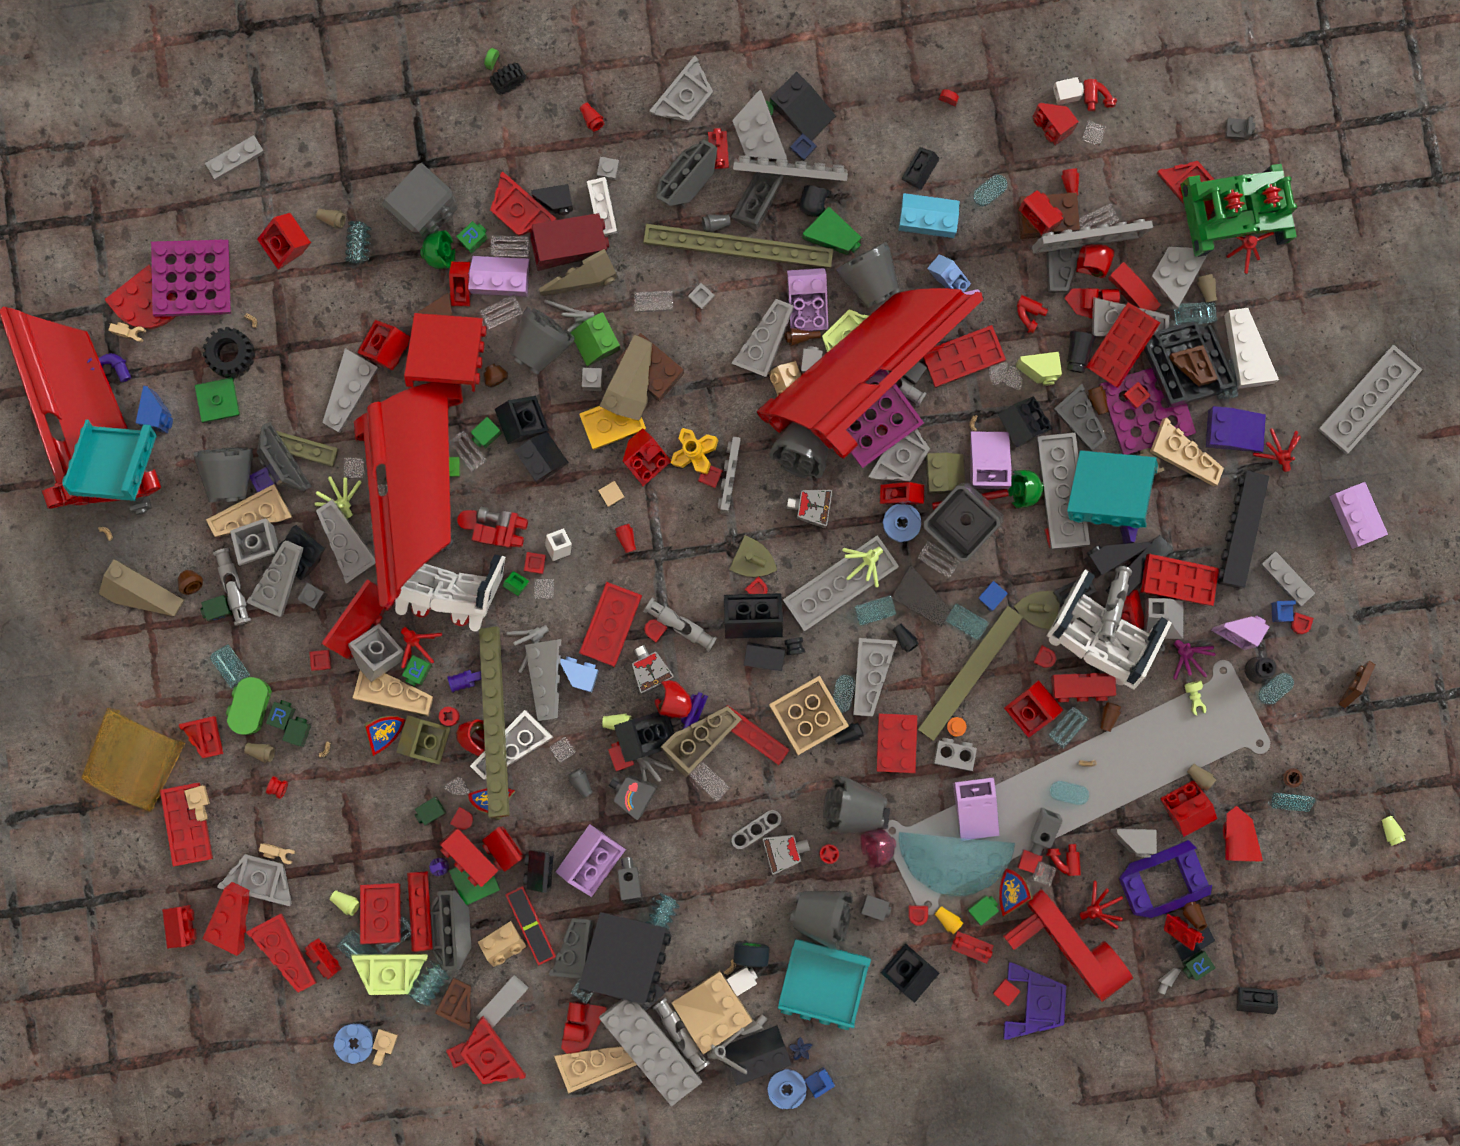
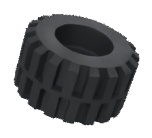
M225 327V330L219 328L217 333L211 332L212 337L206 338L207 345L203 344V349H205L203 356L206 358V364L218 375H222L225 378H229V376L237 378L236 375H244V370L248 372L250 370L249 364L253 365L254 363L252 357H255L253 352L254 346L249 338L238 329H231L230 327ZM229 343L237 344L238 354L236 358L230 362H222L220 360L221 349Z

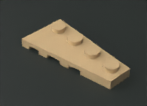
M1163 418L1150 453L1212 486L1218 485L1224 468L1207 453H1203L1194 441L1187 439L1179 428L1176 429L1170 424L1171 421L1168 418Z
M273 484L206 519L214 536L220 537L231 534L230 530L265 518L272 524L292 519L293 517L277 486Z
M360 670L353 700L429 716L433 696L413 686H409L386 673L371 682Z
M622 1046L554 1056L568 1093L637 1065Z

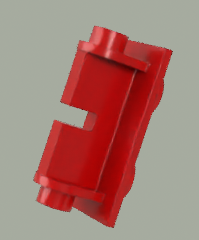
M715 128L713 129L714 132H708V142L717 147L714 169L729 168L727 131Z
M1167 914L1164 931L1193 951L1195 943L1203 941L1202 933L1192 927L1188 928L1189 925L1181 920L1180 917Z
M957 931L951 950L987 964L992 956L994 945Z
M319 938L305 948L307 951L306 955H308L313 963H316L318 960L321 962L317 969L324 978L330 979L342 969L338 961L331 955L326 945Z

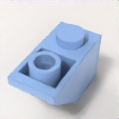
M940 254L927 268L933 277L945 288L961 289L964 293L971 284L953 260Z
M567 656L565 660L561 659L560 664L571 685L592 693L599 670L595 669L596 665L587 662L584 665L577 664V659Z

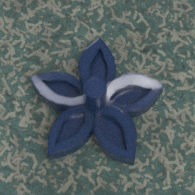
M799 1037L797 1044L789 1046L795 1052L794 1060L799 1059L801 1055L809 1059L807 1050L812 1047V1044H804L803 1039Z

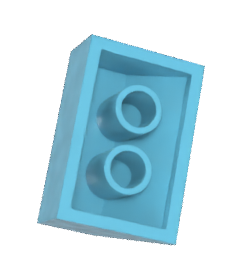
M903 193L898 231L955 238L959 217V201Z

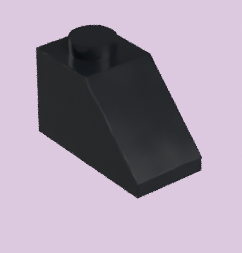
M568 184L531 190L532 197L554 214L566 215L570 213L569 211H573Z

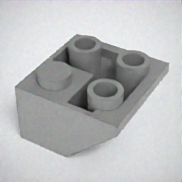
M1159 598L1144 600V631L1149 634L1154 625L1163 617L1172 623L1164 639H1183V601Z

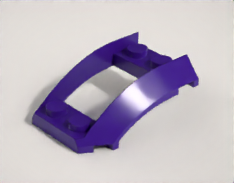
M1189 840L1153 854L1151 857L1128 864L1125 872H1122L1119 881L1133 915L1154 918L1181 908L1189 902H1195L1211 895L1212 885L1208 884L1194 849H1197V847ZM1175 858L1189 893L1153 907L1139 872Z

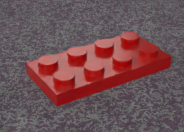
M1128 302L1086 367L1119 388L1161 322Z
M990 325L933 347L923 357L934 388L1005 362L1006 358L994 328Z
M1146 554L1141 592L1206 606H1214L1219 568Z
M200 783L160 790L173 867L213 859L207 821H197L195 809L189 810L185 795L186 790L201 786Z

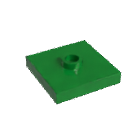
M233 378L195 385L202 423L240 416Z
M457 868L449 870L458 893L466 905L501 890L495 876L490 878L482 887L479 885L475 887L467 879L469 875L465 871L461 873Z

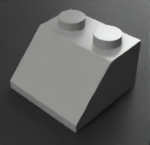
M267 518L230 530L239 566L276 553L278 540L275 528Z
M380 624L348 645L358 668L371 682L399 664L404 652Z
M1111 829V834L1129 852L1135 853L1136 857H1151V854H1157L1156 830Z

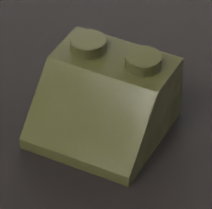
M928 453L925 456L927 495L949 494L957 485L965 483L964 454Z
M407 715L396 753L440 765L450 727Z

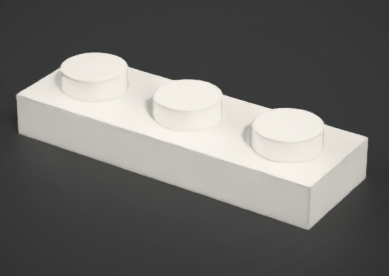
M606 177L587 181L593 213H599L600 219L603 218L605 222L604 236L618 233Z

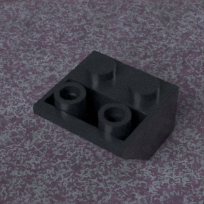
M1034 396L1015 403L998 414L1016 447L1022 446L1053 429L1049 419L1043 413L1039 402Z

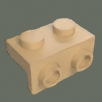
M796 361L779 365L769 372L770 380L774 385L777 396L801 376Z
M511 921L478 941L484 956L493 967L503 964L506 959L520 953L526 947L525 942L521 939Z

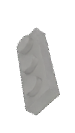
M253 135L205 164L215 181L265 152Z
M1276 551L1260 564L1279 586L1296 601L1299 607L1315 594Z

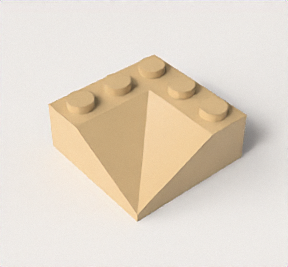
M820 676L769 704L797 755L848 727L846 720Z
M721 970L671 1002L703 1054L711 1050V1045L717 1046L752 1022L751 1016L734 993Z

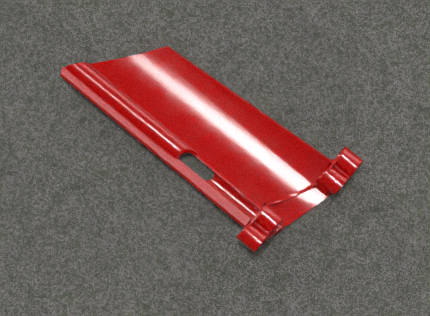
M929 288L909 290L892 295L775 399L770 398L756 411L765 423H770L778 433H781L791 422L810 429L829 449H833L838 456L844 459L858 446L855 439L846 430L983 301L982 293L975 292L972 295L963 293L961 289ZM879 369L891 371L878 385L865 383Z
M3 306L0 309V318L56 481L55 486L41 490L47 508L53 509L67 505H88L91 503L121 501L118 499L69 495L62 485L63 477L66 476L69 461L73 457L74 447L78 443L80 430L84 426L85 420H89L92 426L128 429L88 332ZM46 413H52L59 419L65 437L64 441H58L51 435L45 417ZM153 469L154 471L144 472L136 498L149 496L161 489L155 469Z
M430 382L409 388L382 402L370 404L367 407V413L354 421L355 440L365 442L380 606L387 607V605L393 603L399 597L402 586L429 559L451 542L448 409L463 402L461 384ZM379 464L386 466L388 492L385 496H380L378 493L376 468Z

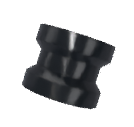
M803 637L784 640V644L787 646V656L805 653V648L802 647Z

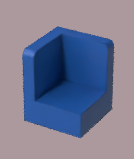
M992 581L979 596V600L992 612L1008 593Z
M1276 601L1271 603L1272 621H1294L1293 605H1296V601Z
M824 1067L805 1078V1082L815 1099L835 1086Z

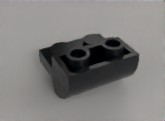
M295 525L291 528L284 541L287 540L303 547L295 575L299 580H303L318 565L325 548L299 526ZM282 541V542L278 545L277 550H276V553H277V551L279 550V548L281 547V545H282V543H283L284 541Z

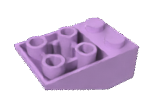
M825 268L788 270L789 304L794 305L790 317V328L806 331L827 330L828 305Z
M970 432V485L973 488L1009 489L1011 487V455L1008 432Z
M994 778L954 782L953 788L961 841L999 836Z

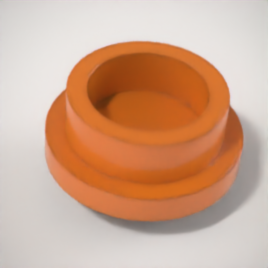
M954 717L949 720L947 730L952 736H961L966 731V723L962 718Z

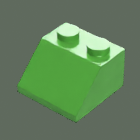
M603 312L587 319L570 332L575 337L574 342L587 367L621 350Z

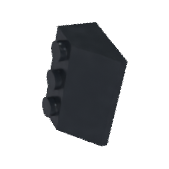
M781 593L724 595L725 639L783 637Z
M778 1025L731 1042L725 1047L726 1058L747 1070V1074H744L729 1065L736 1086L792 1065Z

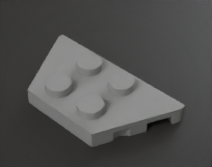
M696 56L691 59L650 109L651 115L690 123L713 95V90Z
M759 90L732 120L744 153L750 157L786 160L785 151L763 93Z
M1168 247L1151 277V281L1160 288L1164 297L1169 298L1173 303L1172 307L1177 310L1208 254L1195 257L1193 248Z
M915 429L882 453L868 478L910 482L930 450L918 429Z
M245 854L239 860V863L232 868L217 887L224 889L231 882H234L250 890L249 896L286 906H291L292 904L284 863Z

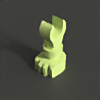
M1202 681L1185 684L1186 693L1191 694L1189 697L1192 700V713L1197 715L1196 707L1201 706L1202 712L1205 714L1206 706L1201 702V694L1198 693V690L1203 688Z

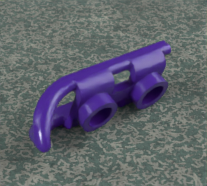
M698 692L697 695L693 694L690 697L692 708L688 716L681 719V722L685 724L682 729L698 722L707 701V695H704L702 698L703 693Z

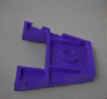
M1008 962L1007 980L1027 982L1025 1022L1004 1021L1003 1039L1008 1040L1028 1035L1029 1033L1063 1026L1066 985Z

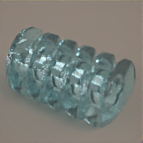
M349 221L348 225L351 227L347 229L349 235L346 236V239L349 242L346 243L348 249L345 251L348 257H345L344 260L352 263H361L369 260V257L364 256V253H369L370 250L364 247L370 245V242L365 241V239L371 238V235L367 234L366 231H370L372 228L366 226L363 222Z
M659 893L663 899L655 901L659 905V907L652 908L656 914H649L652 921H646L645 923L665 927L669 930L670 927L666 923L673 922L670 915L676 916L677 914L673 908L679 909L680 906L677 904V900Z
M433 961L430 962L433 968L426 967L429 974L422 973L421 975L424 981L417 980L420 987H412L415 994L408 993L412 999L426 1006L431 1005L429 999H435L436 996L433 992H440L438 985H445L443 979H449L447 972L442 970L440 965Z

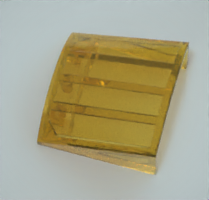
M107 708L81 779L119 800L151 812L160 795V790L163 789L185 745V741L169 738L119 714L120 710Z

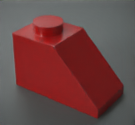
M451 262L449 271L451 306H470L471 293L468 289L471 262Z
M912 482L880 485V504H924V485Z

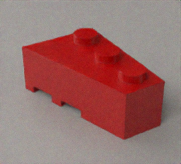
M1108 673L1051 676L1052 697L1057 699V702H1069V698H1077V702H1086L1088 698H1096V701H1108V697L1116 696V679Z
M454 828L439 843L442 847L440 851L447 858L451 856L456 861L454 866L461 873L465 871L469 875L467 879L475 887L477 885L482 887L498 872V869L458 828Z
M231 882L224 888L202 938L203 940L236 956L245 949L244 937L247 927L246 915L248 914L250 890L234 882Z

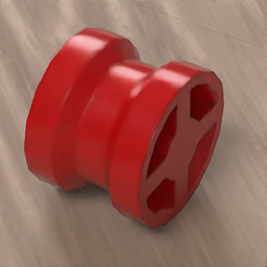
M453 707L441 709L439 720L442 724L453 726L458 723L460 715L457 709Z
M273 776L267 786L266 794L276 795V798L282 799L287 790L288 781H280L278 777Z
M826 844L820 849L819 855L823 862L833 864L839 858V851L834 845Z

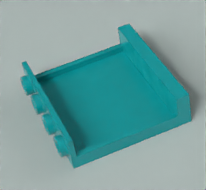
M85 420L84 426L80 430L78 443L74 447L73 457L69 461L66 476L63 477L62 485L68 494L135 501L157 436L151 425H143L141 430L95 427L92 426L89 420Z
M1080 451L1067 509L1069 519L1078 523L1085 521L1097 525L1105 523L1113 526L1124 525L1132 528H1146V515L1154 474L1158 471L1157 458Z
M795 938L778 1009H781V1013L792 1015V1013L800 1014V1018L811 1020V1018L819 1019V1023L830 1025L832 1022L838 1024V1028L849 1030L850 1027L854 1028L871 958Z

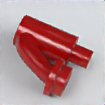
M1096 79L1084 80V102L1088 106V111H1095V104L1098 103L1097 91L1105 97L1103 100L1104 107L1111 108L1116 106L1117 99L1112 97L1102 83L1097 82Z
M1021 295L1016 306L1021 321L1028 328L1027 333H1034L1038 323L1035 320L1031 322L1026 315V311L1036 316L1038 314L1046 316L1048 309L1042 307V303L1024 295Z
M1068 844L1069 852H1066V865L1058 857V855H1061L1059 849H1047L1046 856L1051 857L1056 867L1062 873L1067 874V876L1081 875L1080 852L1076 851V844Z

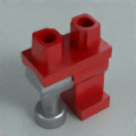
M480 507L478 522L485 523L486 520L496 522V526L493 528L475 523L472 541L512 549V547H523L524 537L515 534L517 528L527 529V519L519 517L517 513L507 511L492 513L489 512L488 508Z

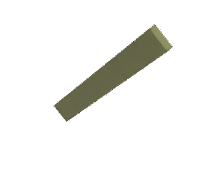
M1009 606L1004 609L918 728V731L932 741L936 739L1023 618L1022 615Z

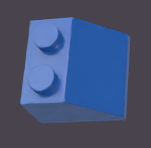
M143 386L136 424L141 427L143 425H151L154 431L168 433L173 424L171 413L155 391L147 386Z

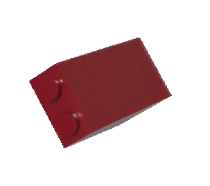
M596 213L532 224L530 239L537 271L585 260L603 249L607 251L609 241L608 237H604L605 222L603 218L600 219V214Z

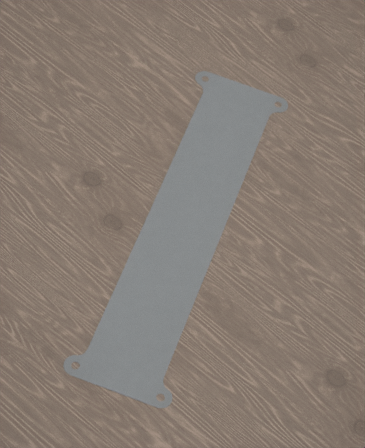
M1226 660L1216 662L1213 666L1212 679L1203 684L1201 690H1198V693L1201 694V702L1206 706L1205 714L1202 712L1201 706L1196 707L1197 715L1192 713V700L1189 697L1191 694L1185 693L1112 728L1111 732L1106 731L995 785L999 836L961 841L956 804L909 827L902 826L895 820H890L888 829H882V835L916 905H924L926 901H930L932 906L928 909V915H932L938 910V900L942 893L1022 855L1023 849L1030 851L1034 844L1031 834L1041 807L1060 814L1063 821L1056 835L1057 838L1187 775L1188 769L1194 763L1201 768L1244 747L1250 748L1257 754L1267 752L1270 748V739L1232 664ZM1221 667H1226V674L1220 673ZM1257 740L1263 741L1262 747L1256 745ZM1079 760L1087 762L1095 760L1097 762L1095 766L1092 765L1090 767L1078 765ZM890 827L896 829L894 835L889 834L888 830ZM1042 833L1040 836L1045 837L1047 833Z

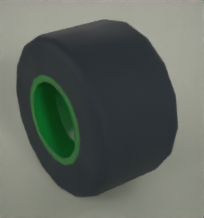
M736 943L733 962L737 965L749 967L768 966L770 948L759 943Z

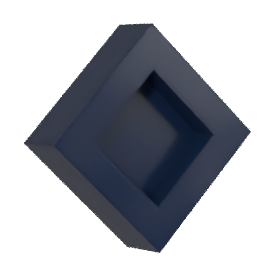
M802 134L790 146V150L805 161L817 146Z

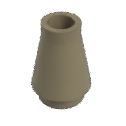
M318 209L316 219L338 229L343 228L345 225L346 214L340 210Z
M1213 274L1198 277L1197 284L1206 303L1217 300L1216 278H1213Z
M247 743L244 753L266 763L273 760L275 748L271 747L270 744Z
M1195 763L1187 771L1201 790L1208 791L1217 780L1213 777L1212 773L1200 768Z

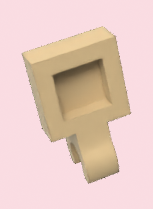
M120 322L117 325L111 323L108 330L114 335L134 339L137 342H143V339L137 337V334L139 332L146 333V330L142 327H135L131 330L129 325Z
M205 785L186 790L185 795L189 810L195 809L197 821L208 819L205 806L209 805L210 802Z
M262 843L259 848V852H263L265 857L275 859V856H279L285 864H292L293 862L286 858L288 853L295 854V851L292 849H283L266 843Z
M382 1029L378 1030L372 1047L378 1050L373 1064L381 1066L385 1054H392L398 1037L397 1034Z

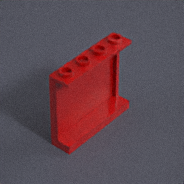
M414 313L404 374L406 387H414L415 381L471 385L472 392H475L476 384L480 383L478 369L482 368L480 353H484L485 346L482 339L486 337L487 326H483V318Z

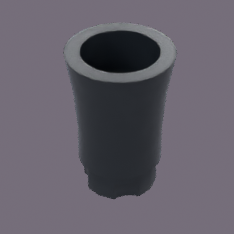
M1070 331L1067 358L1068 371L1085 372L1096 338L1095 335Z
M1253 657L1245 665V674L1254 683H1263L1276 673V664L1269 658Z

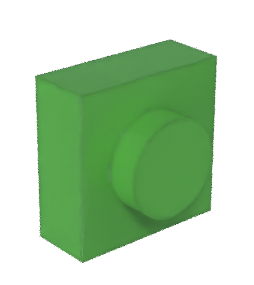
M449 457V477H460V457Z

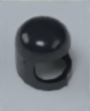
M804 185L799 202L800 211L811 217H819L825 211V199L830 198L832 191L816 186Z

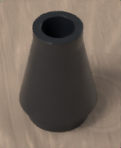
M902 623L893 629L902 650L908 653L919 645L918 638L906 629Z
M852 722L847 728L835 734L834 737L837 744L841 745L861 740L860 738L864 736V733L858 722L855 724Z

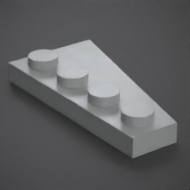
M561 639L525 645L538 721L558 718L559 693L557 692V683L560 682L558 664H560L561 655H559Z

